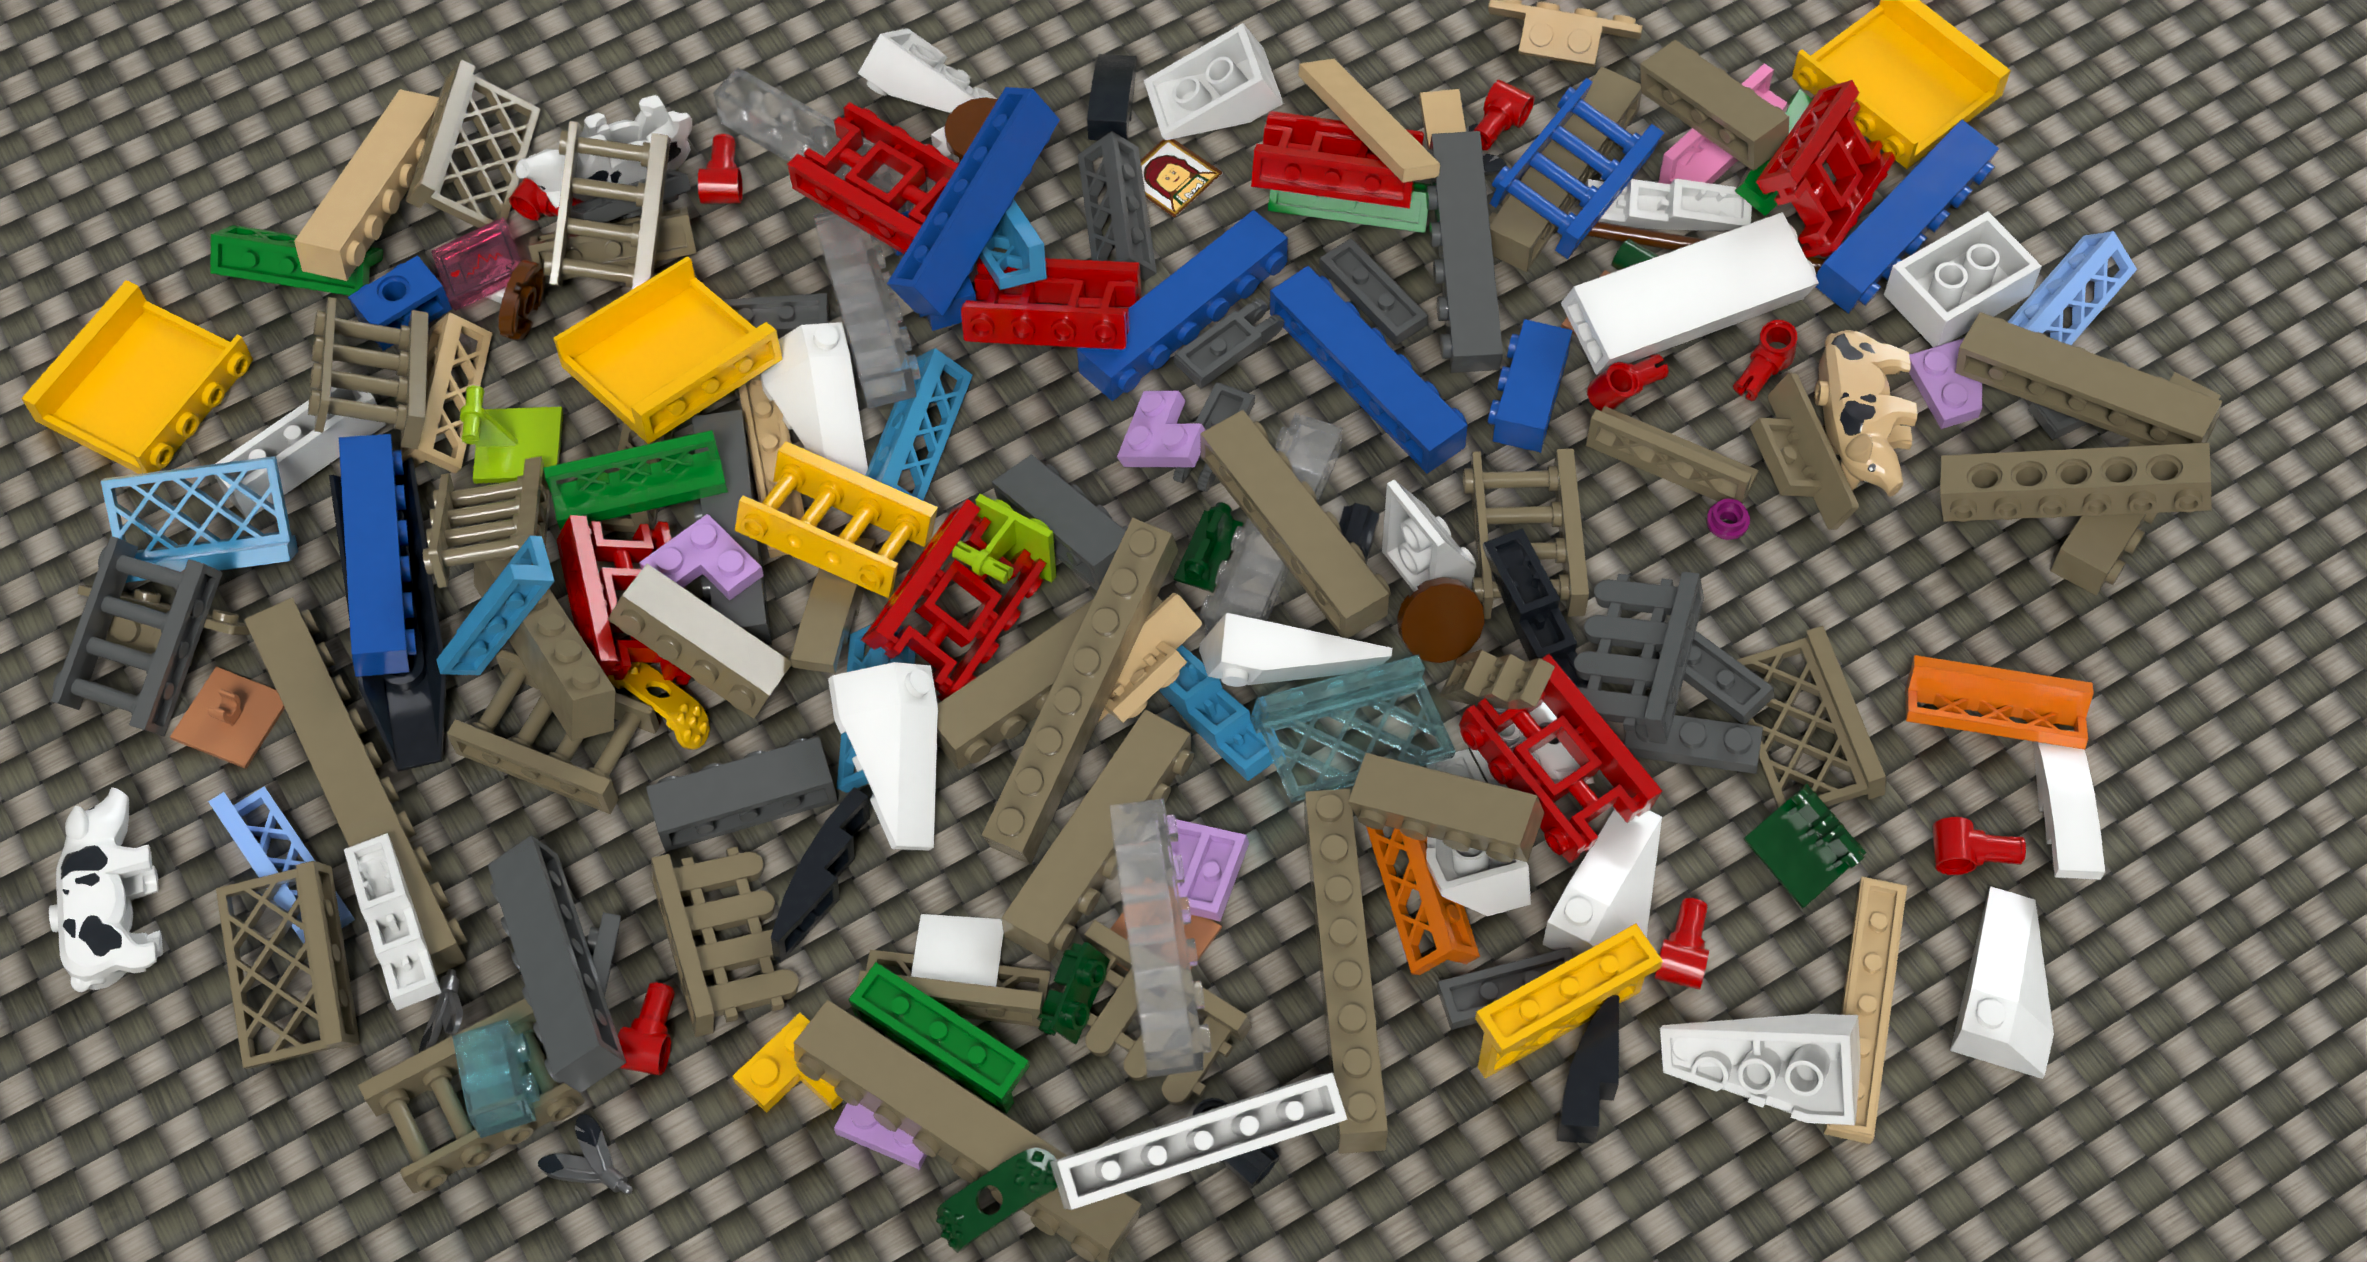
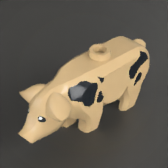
M1845 330L1832 333L1826 337L1825 349L1818 367L1819 380L1815 387V404L1823 406L1827 436L1840 455V466L1851 489H1856L1860 481L1882 488L1889 497H1892L1903 486L1901 468L1894 449L1910 450L1913 440L1910 426H1915L1918 413L1916 402L1890 396V387L1885 375L1899 374L1900 371L1909 373L1911 367L1909 352L1889 344L1877 342L1863 333Z

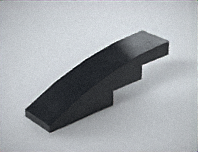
M1523 528L1484 542L1483 549L1497 587L1529 661L1537 658L1541 659L1550 654L1577 688L1587 689L1589 680H1583L1578 677L1575 670L1574 660L1577 656L1575 651L1577 641L1559 609L1560 597Z
M855 787L819 830L803 855L784 894L771 934L773 957L779 963L783 962L840 900L838 877L855 859L853 836L870 819L868 796Z

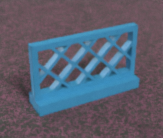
M276 456L111 477L101 480L112 536L126 541L125 533L133 523L153 537V540L146 549L137 550L136 559L181 572L185 569L188 559L204 563L217 570H227L288 562L298 553L296 537L291 534ZM267 468L270 486L262 497L241 483L249 470ZM242 471L237 478L228 474ZM217 475L231 485L219 502L198 488L206 476ZM198 477L194 484L186 480V478ZM173 480L188 491L176 508L155 494L163 481ZM155 483L150 490L142 484ZM130 486L145 497L132 513L118 504L115 488ZM235 489L257 503L245 520L223 506ZM271 493L274 505L266 500ZM192 494L214 509L202 526L181 512V509ZM149 500L171 514L159 531L137 517ZM260 507H263L276 516L279 532L264 534L249 524V522ZM218 512L239 526L232 538L220 539L206 529ZM121 516L128 520L124 526L122 525ZM175 518L197 532L189 544L178 545L163 535ZM243 530L251 534V536L239 537ZM200 536H203L205 539L208 540L205 542L196 543ZM158 541L166 546L154 548ZM128 574L125 583L143 581L146 579H142Z

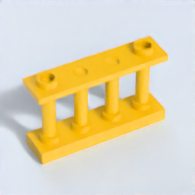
M785 441L777 454L773 479L774 482H777L762 503L743 495L739 500L735 524L736 532L889 598L893 593L898 563L893 560L907 540L923 547L926 546L932 537L938 507ZM793 490L815 499L800 520L778 511ZM831 506L853 516L838 537L816 527ZM869 523L891 532V535L877 554L855 545V542Z

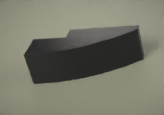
M1098 55L1087 115L1088 140H1100L1111 131L1128 140L1137 56Z
M1612 995L1607 998L1594 1015L1580 1040L1569 1069L1560 1106L1557 1141L1595 1144L1599 1130L1600 1100L1614 1101L1619 1085V995Z

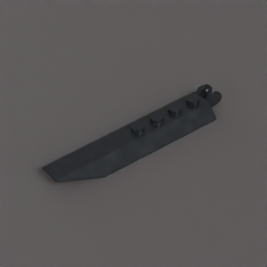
M413 457L408 458L403 463L404 475H397L395 478L396 485H404L406 510L398 511V520L407 521L409 545L400 546L401 556H409L411 581L403 582L404 592H412L414 618L405 619L406 629L415 630L417 655H408L409 672L357 677L362 697L398 772L442 762L447 674H440L436 661L444 649L432 574H427L423 560V549H427V541ZM329 475L349 614L341 476Z

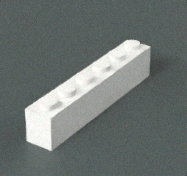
M1333 1073L1320 1074L1051 1161L1050 1164L1064 1209L1073 1210L1347 1120Z

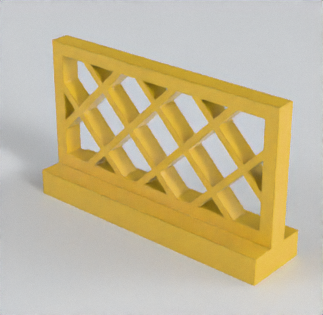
M1634 924L1476 1011L1475 1019L1484 1031L1478 1069L1485 1079L1592 1020L1610 996L1619 995L1620 1004L1640 993L1644 978L1661 969L1663 960L1639 926Z

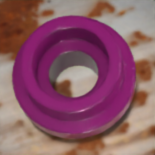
M1730 498L1722 499L1709 509L1707 526L1715 536L1725 540H1734L1747 532L1750 516L1740 501ZM1729 519L1733 521L1734 524L1725 523L1722 520Z

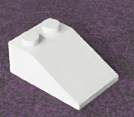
M1243 23L1144 80L1161 135L1165 140L1251 123L1284 104L1264 48Z
M1395 479L1387 483L1382 553L1410 588L1415 592L1418 590L1417 586L1423 582L1445 577L1457 579L1472 589V578L1475 574L1476 563L1469 550L1465 547L1460 548L1451 537V532L1446 522L1439 516L1435 517L1425 504Z

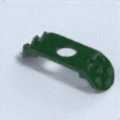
M1035 1147L1025 1150L1009 1158L951 1196L937 1209L936 1222L940 1224L942 1230L941 1237L946 1239L948 1245L958 1253L975 1239L1030 1203L1056 1190L1058 1187L1050 1162L1057 1159L1045 1149ZM987 1186L996 1187L1002 1195L1001 1208L992 1215L984 1213L979 1206V1195Z

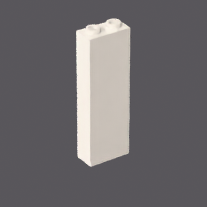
M1781 212L1574 286L1561 302V305L1595 374L1598 375L1614 363H1631L1800 301L1819 282L1816 278L1813 264L1807 260L1798 243L1795 229L1788 223L1784 213Z

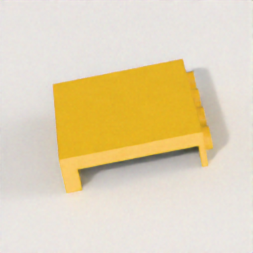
M1880 0L1877 7L1811 56L1801 49L1797 54L1792 78L1797 81L1801 88L1808 90L1814 96L1820 89L1853 80L1860 92L1854 102L1857 101L1861 108L1853 118L1860 132L1872 142L1880 140L1884 153L1892 151L1896 157L1895 160L1908 169L1929 153L1961 119L1968 123L2003 95L2011 70L1920 0Z
M688 256L554 337L562 368L647 444L652 443L782 360L776 329L767 322L757 328L750 324L695 277L692 260Z
M125 280L21 399L36 422L138 474L157 472L170 463L175 452L187 438L194 435L202 420L214 407L221 403L230 387L247 372L253 358L242 336L237 334L229 342L146 301L140 287Z

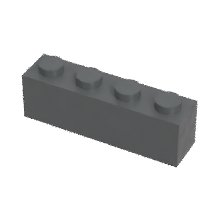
M1032 454L993 480L992 484L997 499L1004 501L1015 512L1029 519L1036 518L1044 522L1053 531L1055 556L1098 591L1128 527L1119 526L1113 521L1103 506L1092 504L1077 485L1072 484L1070 486L1061 478L1058 471L1051 464L1044 465Z
M820 737L796 739L778 749L767 752H751L740 760L726 764H710L698 772L681 777L668 776L659 780L657 784L646 786L657 831L665 852L838 802Z

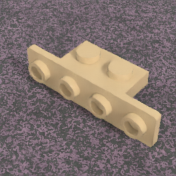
M1522 0L1489 1L1488 8L1490 14L1525 20L1519 54L1595 67L1602 33L1641 39L1642 25L1635 24L1636 19L1629 16L1613 15V19L1609 20L1598 18V13L1589 9L1577 8L1574 13L1559 11V5L1548 2H1537V6L1534 7L1522 5Z
M1172 593L1147 616L1098 723L1108 713L1122 723L1128 718L1136 717L1146 708L1147 700L1160 688L1171 685L1179 676V670L1187 662L1176 649L1202 625V621L1180 595Z

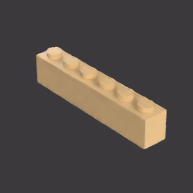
M399 89L294 242L303 272L347 281L355 268L363 263L366 252L374 240L380 237L384 225L390 216L397 212L400 201L408 189H410L439 97Z

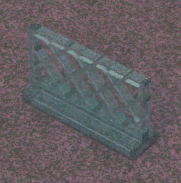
M1419 655L1257 698L1250 720L1256 734L1262 733L1291 803L1304 800L1305 792L1335 790L1354 786L1366 753L1371 754L1377 740L1401 750L1397 761L1421 767L1454 757L1456 753L1455 748L1422 678L1425 668ZM1415 693L1422 707L1418 717L1394 706L1397 698ZM1371 706L1383 712L1384 715L1378 728L1354 717L1357 709ZM1424 714L1427 718V721L1422 719ZM1389 715L1413 726L1406 741L1382 730ZM1328 716L1343 723L1344 726L1338 738H1335L1315 729L1314 726L1317 720ZM1349 726L1373 737L1366 752L1342 741ZM1288 727L1304 736L1297 750L1279 742L1275 731ZM1417 729H1420L1435 736L1440 748L1427 751L1412 744L1411 741ZM1308 738L1332 748L1325 763L1302 753ZM1339 751L1360 761L1361 763L1357 771L1344 773L1330 766L1336 752ZM1286 757L1292 759L1290 764H1288ZM1296 762L1319 772L1320 775L1317 781L1298 787L1292 773ZM1325 775L1330 777L1329 779L1323 780Z

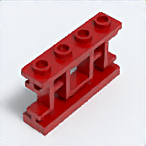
M1853 80L1823 88L1817 92L1756 181L1763 194L1778 192L1774 199L1778 206L1790 202L1793 204L1806 226L1798 237L1800 243L1804 244L1802 251L1806 258L1817 255L1821 257L1829 256L1842 244L1849 230L1857 223V218L1864 207L1872 200V195L1879 184L1887 177V172L1896 159L1892 151L1880 154V150L1883 147L1880 140L1867 143L1853 120L1861 108L1857 101L1854 102L1860 92ZM1825 160L1837 179L1834 184L1822 166Z
M848 102L843 108L845 116L843 118L838 117L834 121L836 135L841 140L824 157L808 148L804 152V157L797 153L787 164L792 188L905 254L960 162L956 163L943 156L934 146L930 144L924 145L910 137L901 127H893L882 121L871 110L867 108L861 109ZM863 140L873 146L865 156L856 152L863 145ZM844 164L852 168L845 176V181L834 175ZM883 164L904 175L888 194L867 182ZM926 177L937 182L928 193L919 189L926 181ZM906 201L916 205L909 212V218L897 212Z
M1274 111L1268 113L1267 123L1264 127L1263 144H1256L1254 149L1251 187L1410 209L1415 181L1403 183L1343 121ZM1407 130L1423 146L1424 133Z
M1045 258L1047 279L1000 290L981 259H978V275L974 279L976 300L987 301L966 300L963 303L961 317L963 338L966 342L1103 349L1126 348L1127 334L1130 330L1129 308L1116 307H1131L1142 298L1139 262ZM1007 267L1003 272L1009 273L1021 269Z
M966 499L951 510L861 639L873 650L879 647L883 648L886 651L885 655L890 659L899 655L905 646L912 649L936 668L933 674L935 690L939 692L937 698L941 701L977 678L973 675V672L979 663L984 665L994 655L999 647V644L995 641L1002 629L1005 632L1008 631L1017 621L1021 614L1017 607L1024 597L1029 599L1040 587L1043 578L1039 574L1047 564L1041 558L1036 561L1032 560L1029 557L1031 553L1026 549L1015 554L1010 562L1002 556L998 561L1013 567V574L1010 580L1016 577L1019 571L1021 574L995 612L993 609L1002 595L984 582L988 576L987 574L979 576L956 559L948 563L941 570L940 567L966 530L969 533L963 540L965 544L978 551L988 546L981 539V536L991 521L986 517L982 519L978 517L977 514L981 509L969 499ZM951 579L982 603L966 627L935 604ZM923 595V599L914 611L933 625L924 637L912 626L908 625L895 636L894 634L920 596ZM947 636L962 648L971 643L974 637H976V640L951 677L948 678L957 662L939 648L941 643Z
M570 515L556 539L574 626L607 678L609 675H614V680L624 679L631 668V662L660 663L664 680L673 681L676 678L678 685H687L691 678L690 675L668 660L661 658L656 652L632 636L631 640H617L614 645L612 633L624 632L608 620L618 603L615 590H626L641 571V569H633L632 563H639L673 539L668 522L658 521L654 529H649L648 524H640L632 537V541L607 540L603 538L600 522L592 521L588 526L586 516ZM596 561L614 562L615 568L602 567L598 572Z
M1547 654L1541 659L1554 665L1555 668L1536 707L1508 709L1499 715L1488 700L1484 698L1478 702L1477 706L1472 705L1465 710L1459 727L1465 743L1472 750L1479 751L1488 762L1489 771L1499 784L1506 785L1510 789L1538 796L1544 811L1540 828L1545 833L1547 844L1553 852L1563 855L1568 863H1572L1583 851L1586 852L1592 848L1598 839L1597 834L1588 825V822L1613 806L1624 821L1628 823L1636 815L1640 817L1650 810L1662 793V789L1552 656ZM1542 702L1547 705L1557 718L1543 729L1529 714L1541 706ZM1515 724L1526 737V740L1517 745L1512 752L1498 733ZM1556 737L1580 766L1579 769L1557 784L1553 782L1531 755ZM1599 770L1614 787L1600 798L1595 795L1585 782L1597 774ZM1569 792L1583 807V810L1572 816L1570 821L1554 804V802Z

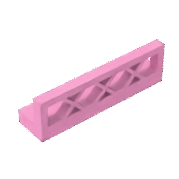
M1764 63L1742 85L1751 88L1758 96L1783 110L1787 102L1769 90L1774 69ZM1692 128L1664 153L1658 183L1671 184L1676 178L1713 184L1738 160Z

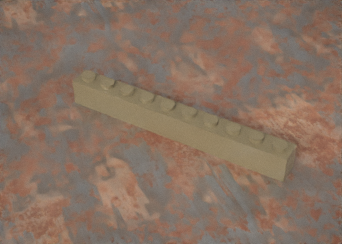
M292 597L245 618L244 621L349 847L388 833L409 890L436 976L466 962L467 960L460 945L466 943L467 939L456 917L448 921L442 910L450 906L439 881L430 885L426 873L433 870L422 846L415 849L412 847L409 838L416 835V832L406 812L402 811L397 814L392 803L400 800L389 776L380 779L376 771L377 768L383 766V763L373 743L370 742L364 745L360 734L367 732V729L357 709L347 710L344 701L351 698L350 693L341 675L339 674L332 678L328 670L329 667L336 664L325 642L316 644L312 636L320 631L310 610L307 609L301 612Z

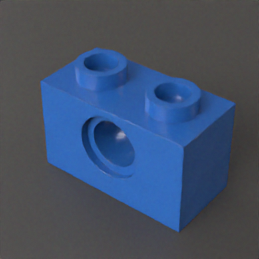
M418 255L405 263L399 264L392 271L372 283L362 286L357 292L348 296L359 322L399 329L401 325L408 326L412 310L427 312L428 324L452 310L443 285ZM375 341L382 351L394 345Z

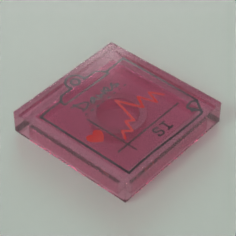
M504 217L431 251L447 297L455 311L506 288L514 269L519 262L523 261L510 226Z

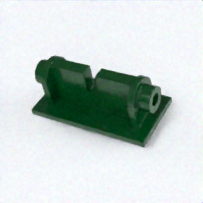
M1218 502L1209 511L1204 510L1176 571L1175 581L1214 593L1244 526L1243 522L1233 519L1231 515L1232 508L1229 505Z
M1084 942L1083 945L1072 943L1070 950H1064L1063 958L1053 981L1059 985L1066 986L1064 993L1049 990L1042 1007V1013L1037 1017L1041 1021L1038 1029L1053 1036L1057 1032L1072 1044L1077 1045L1081 1032L1088 1023L1089 1012L1099 987L1105 980L1110 959L1087 942Z

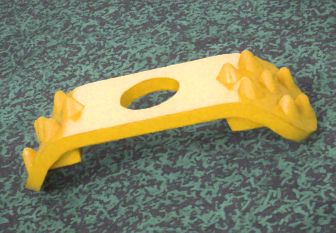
M633 662L624 679L614 680V675L608 676L609 681L616 688H626L667 720L666 725L674 731L677 742L683 748L694 750L705 744L710 727L704 708L698 701L673 682L664 680L663 675L653 667L643 662ZM659 687L666 690L670 696L659 698L651 695L646 688Z

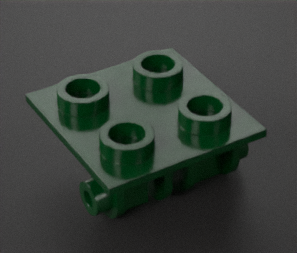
M1805 784L1743 838L1802 909L1847 869L1853 868L1865 858L1864 854H1866L1862 846L1858 844L1844 825L1835 817V814L1828 809L1808 784Z

